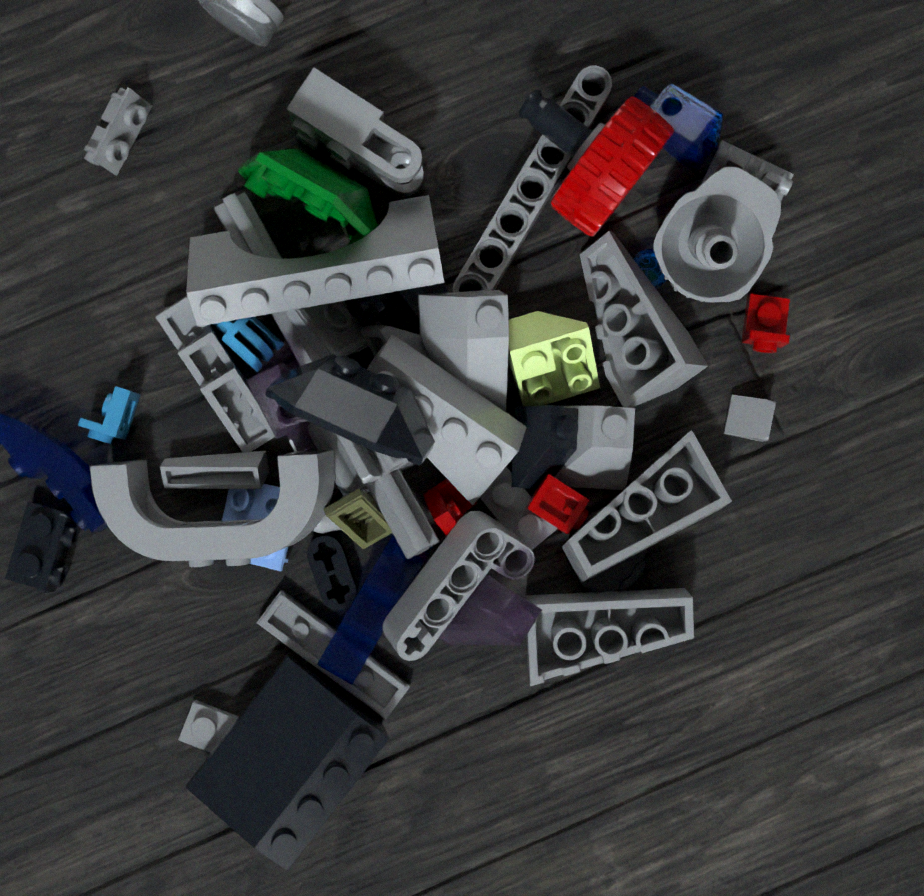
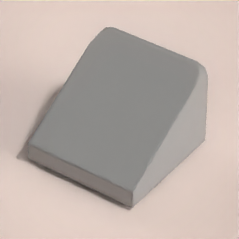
M731 395L723 434L760 442L768 441L776 402L767 399Z

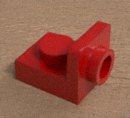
M749 294L746 301L741 343L753 344V351L763 353H776L777 348L788 345L790 335H786L790 299Z
M546 473L525 508L561 532L569 534L571 529L577 531L584 523L589 513V510L585 507L590 500Z
M445 479L423 494L434 521L446 536L459 519L465 515L464 512L477 504L476 501L472 505L448 479Z

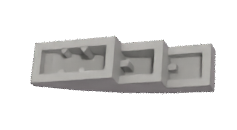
M188 296L158 313L155 318L178 350V355L199 384L201 392L241 451L252 452L274 438L275 432L272 429L274 425L269 423L272 421H269L270 418L266 415L259 400L211 325L197 327Z

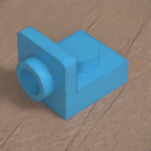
M115 386L113 394L109 393L103 403L102 416L105 417L103 424L80 418L78 426L90 429L87 437L111 444L113 437L126 440L141 394Z

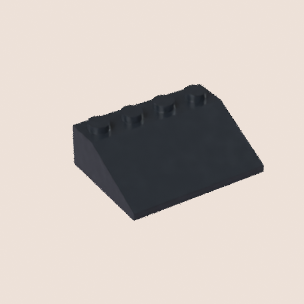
M287 655L186 784V789L253 848L288 871L390 737L382 722Z

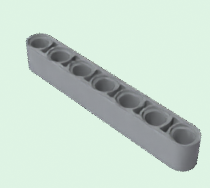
M597 65L582 69L560 104L562 108L574 117H577L589 129H591L603 109L610 93L612 79L609 73ZM590 82L595 83L601 88L602 93L598 96L587 95L583 91L582 85ZM544 135L540 137L456 278L453 292H460V289L467 284L476 285L481 291L496 289L565 173L572 157ZM553 149L560 153L562 161L558 164L550 165L542 159L541 154L543 151ZM527 183L537 184L542 190V195L536 199L526 198L521 192V187ZM506 217H515L521 222L522 229L517 233L510 234L502 229L500 222ZM487 250H493L500 254L502 263L495 268H488L481 263L480 256Z

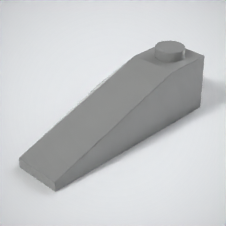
M612 231L605 233L580 254L589 300L594 302L598 326H595L597 338L602 340L606 361L603 362L605 375L623 407L633 408L675 390L708 367L689 332Z
M500 290L418 294L419 332L429 359L506 412L509 348L508 295Z

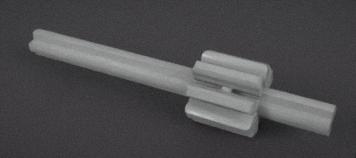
M245 192L238 196L233 193L222 199L223 203L214 208L226 231H230L233 242L240 249L260 257L282 259ZM285 311L272 313L300 366L321 359ZM313 423L308 425L309 435L318 451L333 450L335 482L343 497L357 489H361L366 493L370 492L407 559L428 550L429 547L439 542L437 535L402 474V471L412 467L413 463L409 462L407 458H394L372 451Z

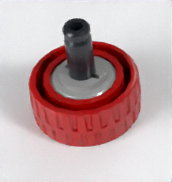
M534 90L518 112L520 118H526L533 128L572 157L567 166L570 172L554 194L551 206L568 222L591 237H594L675 131L674 127L660 114L636 97L628 98L606 125L600 123L593 131L555 101L545 98L540 90Z

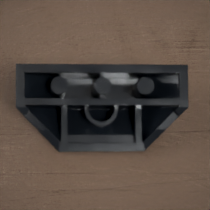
M331 354L284 372L267 387L265 396L276 400L278 405L297 417L372 451L394 458H407L409 462L421 466L433 449L435 443L409 388L399 384L398 380L390 375L376 374L361 367L356 360L347 356Z

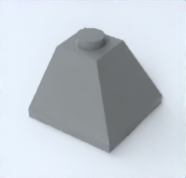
M561 406L578 409L577 450L554 478L569 487L625 490L633 451L635 408Z

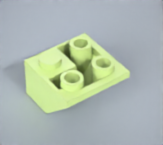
M539 311L509 319L508 362L522 406H542L600 388L587 322Z

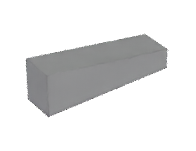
M266 451L164 459L160 466L164 488L261 489L269 474Z

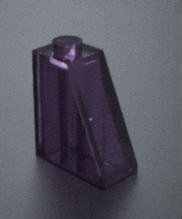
M487 573L439 638L451 645L520 646L542 609Z

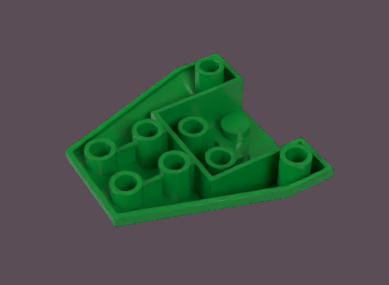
M297 148L259 152L243 162L238 169V172L246 181L244 187L257 196L265 198L268 193L277 199L281 196L284 199L290 200L293 195L306 204L304 208L314 216L324 221H327L328 217L331 216L340 221L346 238L350 240L348 245L362 239L378 227L369 192L365 186Z

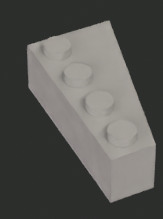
M391 334L367 370L376 374L390 375L397 379L399 384L411 390L435 440L433 449L427 458L474 505L519 452L527 427L404 341Z
M691 430L562 546V549L582 583L713 514L731 503L732 500Z
M685 588L524 595L527 668L530 686L544 683L546 679L563 674L568 676L578 673L580 669L590 666L619 661L621 657L638 652H649L694 638L693 597Z

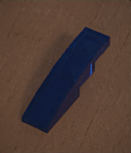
M394 535L391 537L319 659L318 666L351 685L354 683L383 633V622L411 585L433 546L407 559Z

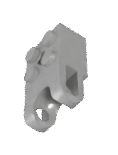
M313 68L287 107L292 121L291 126L298 132L296 135L297 139L313 150L320 146L331 153L330 160L340 168L348 172L351 168H354L395 195L408 197L416 193L421 188L424 179L420 148L413 141L385 123L383 111L316 68ZM402 164L406 168L397 169L396 167Z

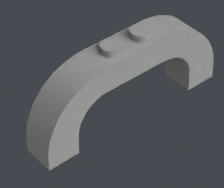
M333 450L301 451L278 456L279 497L274 509L267 517L253 520L182 522L167 516L155 503L149 486L147 460L109 462L90 466L93 494L97 507L113 534L127 547L143 556L162 561H189V567L210 566L214 564V560L226 559L227 566L247 565L251 563V558L267 556L294 545L310 534L324 517V508L330 504L335 481Z

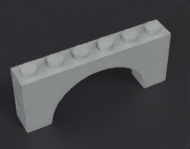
M429 195L389 202L386 217L371 233L343 248L310 257L276 259L253 255L235 245L230 231L190 237L186 293L197 327L444 283Z

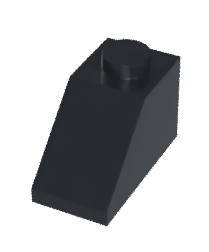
M554 405L515 407V419L527 428L519 452L513 458L511 487L537 489L546 473L553 477L556 476L577 450L578 409Z

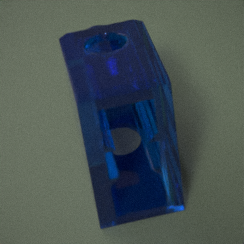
M668 84L660 95L643 85L634 97L655 110L675 129L663 149L696 173L720 141L723 113L674 84Z

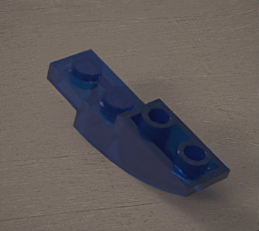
M0 413V445L2 444L11 455L8 458V462L14 471L21 477L27 476L30 479H42L47 475L49 478L45 480L46 485L59 499L64 497L71 505L73 510L70 512V515L84 531L89 529L91 532L104 531L108 526L99 512L94 495L90 491L93 489L90 466L76 452L55 436L24 420Z

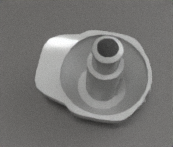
M723 167L711 174L695 191L684 194L665 218L653 243L655 257L660 265L661 272L665 275L664 279L671 282L670 285L674 287L673 290L679 291L686 298L700 300V302H731L741 299L748 293L761 275L773 252L772 237L781 215V201L777 193L767 184L738 167Z

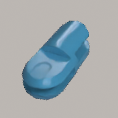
M256 317L212 324L224 335L222 341L256 372L263 366L254 354L267 362L274 355L266 343L275 350H279L284 345Z

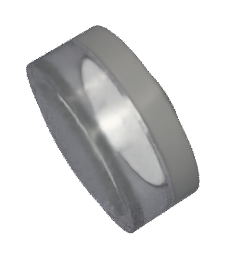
M198 0L200 5L226 28L247 41L263 47L269 44L284 19L280 10L270 0Z

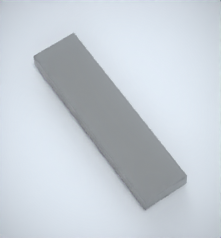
M284 590L278 593L257 622L258 625L385 719H387L410 687V684Z

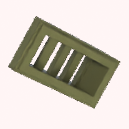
M357 489L324 508L325 515L362 549L392 533L374 498L361 489Z

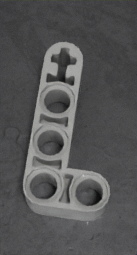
M470 511L459 519L383 622L384 635L402 659L412 661L423 657L491 568L506 578L512 580L520 579L526 576L534 566V553L512 530L484 512Z

